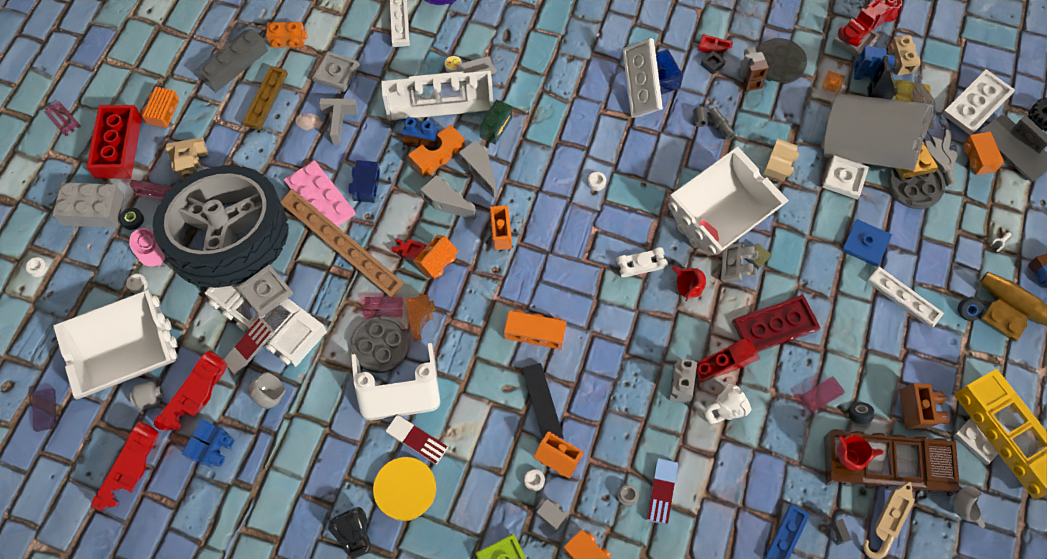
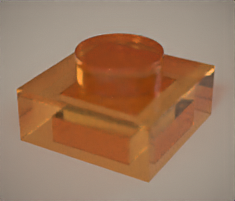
M828 71L822 88L839 93L845 76Z

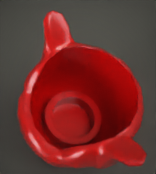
M672 267V270L678 274L677 288L680 295L686 298L685 301H688L690 298L699 297L706 287V277L703 271L698 268Z
M849 435L844 438L840 436V443L836 448L840 463L851 471L864 469L871 460L884 453L882 449H873L865 439L857 435Z

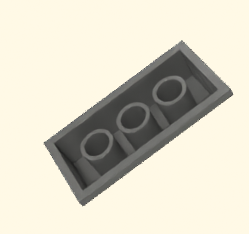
M253 29L244 30L192 72L216 93L268 52L264 39Z

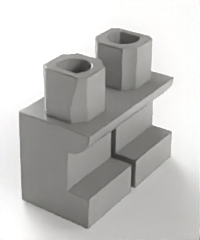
M677 358V363L674 364L670 401L690 403L694 390L696 361Z

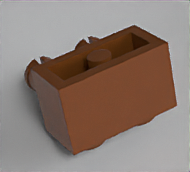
M913 383L899 389L906 429H926L937 424H947L949 422V417H943L948 416V412L936 411L935 404L945 403L946 397H939L945 396L944 392H933L931 384Z

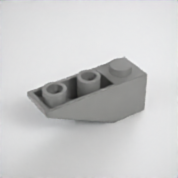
M436 175L420 189L422 198L434 209L476 219V207L474 204L463 199L462 194L458 190L454 191L445 179L441 180Z

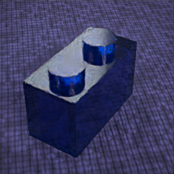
M356 160L355 167H352L353 181L349 183L348 192L351 194L353 201L375 203L381 172L378 162Z

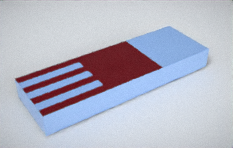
M657 459L646 521L668 525L678 467L677 462Z

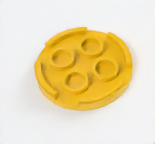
M411 457L394 459L384 465L378 472L373 486L374 499L380 510L394 520L409 521L416 519L425 513L434 502L436 496L434 475L430 468L418 459Z

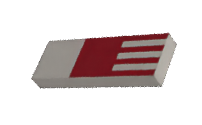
M258 318L224 358L227 367L234 375H239L275 333L263 318Z

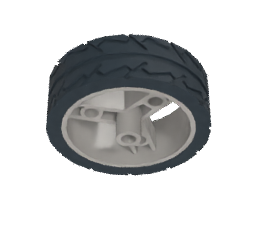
M237 165L207 168L186 177L181 183L178 182L166 193L153 216L155 241L174 271L188 283L203 287L221 288L245 282L267 265H271L278 258L289 234V227L286 222L288 219L273 184L258 171ZM229 202H238L225 209L222 205ZM190 225L207 232L203 251L192 250L183 246V239ZM255 225L245 237L239 238L237 233Z

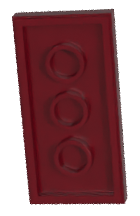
M804 294L740 316L732 321L740 339L747 338L752 341L757 353L821 329Z

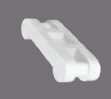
M659 247L648 252L617 257L616 262L621 268V277H629L668 267V262L663 256L665 254L663 248ZM656 258L657 262L652 263L651 259Z

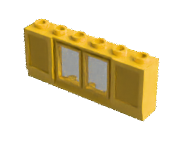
M998 369L989 372L955 393V398L1034 501L1047 495V431Z

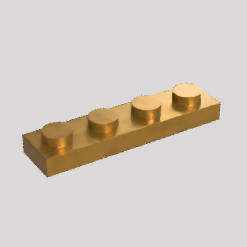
M270 66L242 122L245 127L261 131L288 75L287 70Z

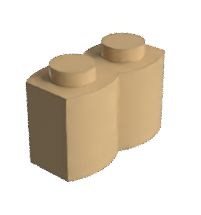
M777 138L763 174L781 181H785L786 177H791L794 169L791 166L792 162L795 163L799 156V152H797L798 146Z

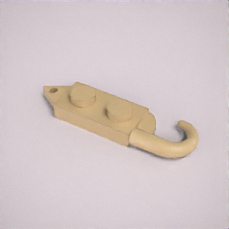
M907 482L897 489H892L875 525L876 535L883 540L879 551H870L868 547L869 541L867 539L864 541L863 549L869 558H884L888 554L895 538L898 537L915 501L912 496L911 482Z

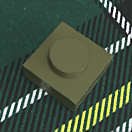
M756 243L754 251H758V259H745L753 264L755 268L759 269L770 259L772 254L759 243Z

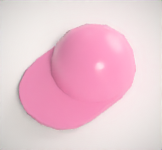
M140 228L131 234L129 245L142 264L158 266L165 261L166 257L155 241L153 230Z

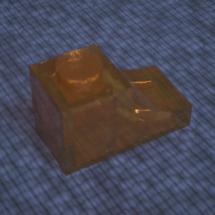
M428 294L405 299L414 342L422 340L423 327L429 320L433 319L432 312H436L434 300L430 301Z

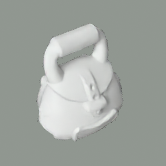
M728 384L724 391L718 395L716 403L708 406L704 410V414L709 424H715L725 419L732 420L733 418L747 416L752 409L743 391L738 386ZM715 409H717L719 413V416L716 418L712 413V411Z

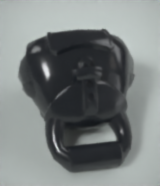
M355 507L343 512L329 521L328 530L338 542L343 544L344 550L349 557L355 559L369 553L371 542L367 535L366 513L361 507ZM361 540L364 541V546L351 551V544Z

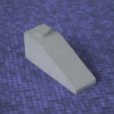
M475 140L459 152L460 162L495 198L497 196V186L488 150L483 144L480 145Z

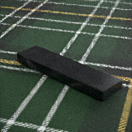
M538 363L523 367V375L542 439L547 432H551V434L558 436V438L564 439L542 364Z

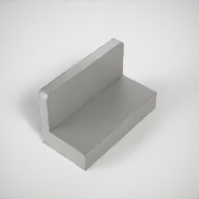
M489 56L457 65L458 72L491 71V77H495L497 74L496 68L492 66Z

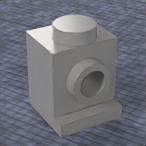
M544 498L536 507L538 510L536 516L555 533L570 514L568 510L563 513V508L557 502H550Z

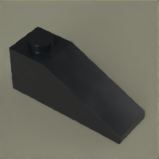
M883 56L867 86L868 97L892 100L893 96L897 93V86L894 85L888 56Z

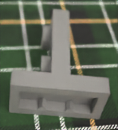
M320 98L322 114H330V122H332L331 127H328V137L331 138L333 145H340L344 115H358L356 99Z

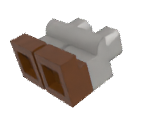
M755 47L746 48L744 50L745 57L740 63L741 70L739 74L740 77L746 78L744 82L745 92L762 89L769 69L762 52L757 53Z

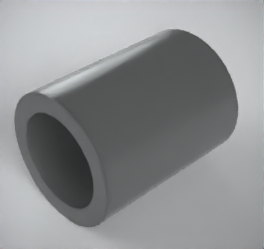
M704 107L695 108L693 110L695 125L697 127L706 126L708 124L706 109Z

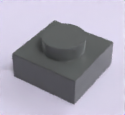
M843 519L834 521L829 525L830 536L836 541L837 546L852 540Z

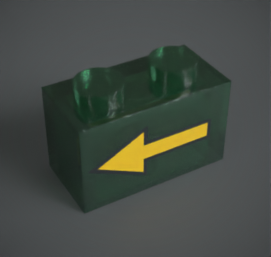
M497 99L495 100L479 125L480 138L496 145L512 119L511 105Z

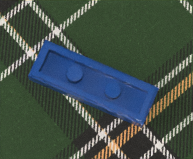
M791 503L764 559H790L810 513Z

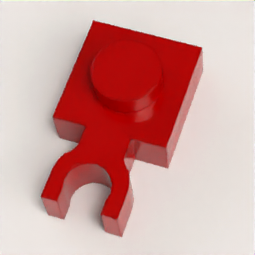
M396 239V244L400 246L397 248L392 246L391 250L393 253H402L404 259L413 261L427 245L411 239L406 244L402 240Z

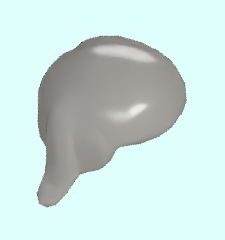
M966 486L960 489L953 499L955 513L963 520L975 522L981 528H984L985 524L981 518V510L977 505L979 497L983 492L980 493L973 486Z

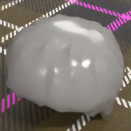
M263 373L252 380L248 388L249 397L253 402L265 409L277 406L286 391L283 383L271 373Z

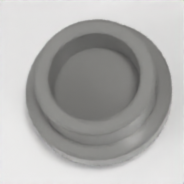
M632 485L622 486L618 492L620 503L625 506L636 504L639 499L638 490Z

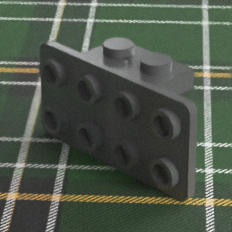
M1002 114L979 132H991L1000 154L1030 182H1034L1047 172V152L1045 151L1047 148V134L1027 116L1022 117L1015 124L1008 116Z

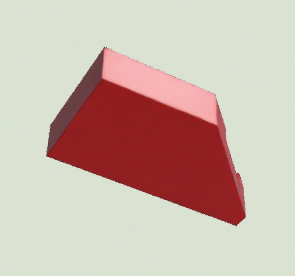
M703 34L698 51L708 54L714 51L718 54L732 48L733 42Z

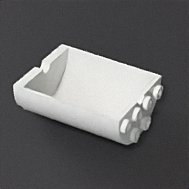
M736 147L672 193L668 206L678 224V230L688 237L691 245L694 248L698 247L708 254L717 255L785 205L789 200L768 178L762 177L758 167L739 147ZM703 219L718 231V242L703 225H699Z
M146 290L53 325L61 354L66 362L65 368L75 399L89 396L176 361L178 357L175 347H178L175 337L171 336L169 331L172 330L171 323L168 318L165 319L159 308L160 301L157 295L152 296L150 291Z

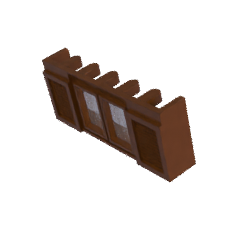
M840 429L831 430L824 436L826 485L842 482L847 487L855 484H865V488L886 486V490H892L907 482H911L912 492H916L919 489L928 490L929 494L946 491L947 496H952L959 492L960 482L956 441H947L945 438L926 439L923 436L906 438L905 435H893L890 437L885 436L884 433L867 435L862 431L850 433L843 432ZM849 435H857L865 439L873 449H882L884 453L876 456L864 469L851 471L840 463L836 448L840 443V436L844 438Z

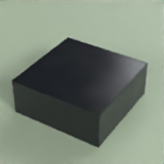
M712 51L701 60L700 65L711 74H715L725 65L726 61L716 52Z

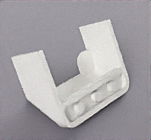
M428 343L430 362L420 364L416 368V380L375 386L374 377L368 372H361L356 354L351 355L359 411L364 419L378 420L396 417L397 415L404 416L431 412L440 406L435 354L432 343Z

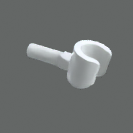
M1007 232L1001 239H995L990 246L998 244L999 249L997 252H999L1005 246V241L1012 234Z

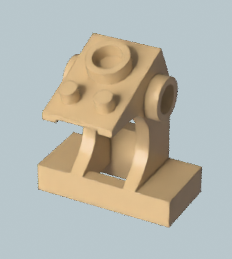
M203 137L166 144L173 172H177L181 180L198 172V168H201L199 157L208 156V150Z

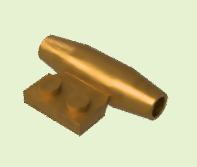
M989 271L982 277L979 285L997 301L988 306L980 321L1014 342L1018 341L1027 327V318L1047 326V304L1039 297L1016 283Z

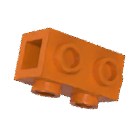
M302 22L267 23L266 37L270 47H303L305 39L308 38L307 29H304Z

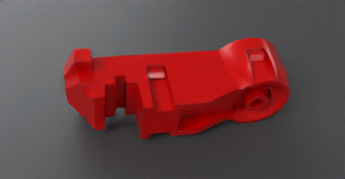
M874 0L867 5L866 9L863 8L855 20L851 19L846 26L842 25L838 30L839 35L848 44L858 47L862 43L861 39L884 22H892L897 18L902 9V0Z
M210 350L203 354L180 389L162 413L158 414L155 418L154 426L164 432L173 429L176 431L182 429V426L179 424V415L184 416L186 413L196 419L200 411L204 409L211 399L214 385L220 380L227 368L225 360Z
M142 421L136 424L97 495L93 498L91 508L103 511L109 507H118L120 503L115 500L116 495L113 494L114 491L119 492L120 489H124L132 493L134 492L146 470L147 456L159 436V432L154 427Z

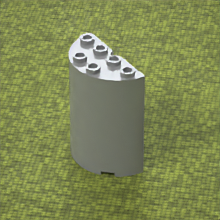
M839 94L836 100H832L831 112L826 115L825 124L827 125L826 135L821 145L825 158H832L835 155L853 162L915 170L923 139L926 136L933 114L932 104Z

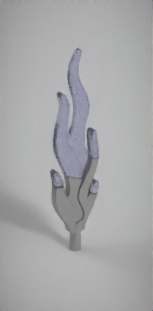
M917 70L914 76V83L918 92L916 90L911 92L914 102L922 103V96L924 103L932 104L933 114L923 143L940 172L945 174L948 186L951 187L956 185L952 172L954 171V164L957 158V147L953 144L949 149L951 141L950 126L944 114L937 118L935 100L922 84L920 71Z

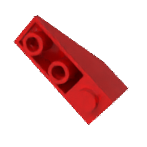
M744 338L697 362L696 373L702 383L743 368L759 360L760 357L752 341Z

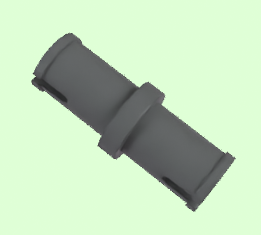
M717 107L711 108L707 114L715 123V128L720 130L726 141L733 139L736 133L729 126L727 118L722 116Z

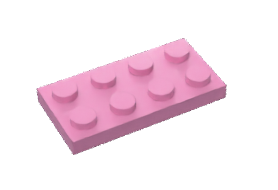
M315 160L284 179L290 190L294 189L337 226L356 215L353 208Z

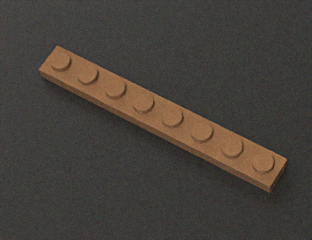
M291 189L283 198L281 204L390 297L393 298L403 286L404 282L297 191Z

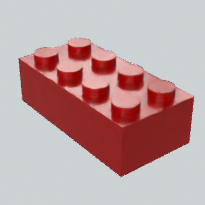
M98 105L86 167L95 179L132 178L142 116L135 105Z

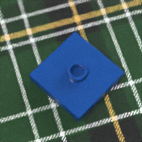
M856 219L842 251L878 267L892 234Z

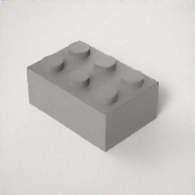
M61 182L53 217L62 226L117 228L125 195L117 185Z

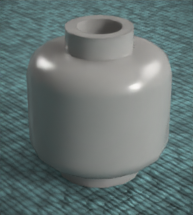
M154 382L138 384L130 392L131 403L133 407H137L139 410L157 407L160 404V398H163L162 388L160 386L157 387Z

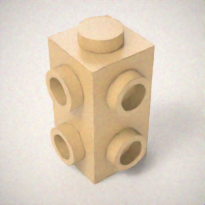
M911 35L894 37L888 46V53L895 56L893 68L897 76L914 74L920 66V57L916 53V44L913 42Z

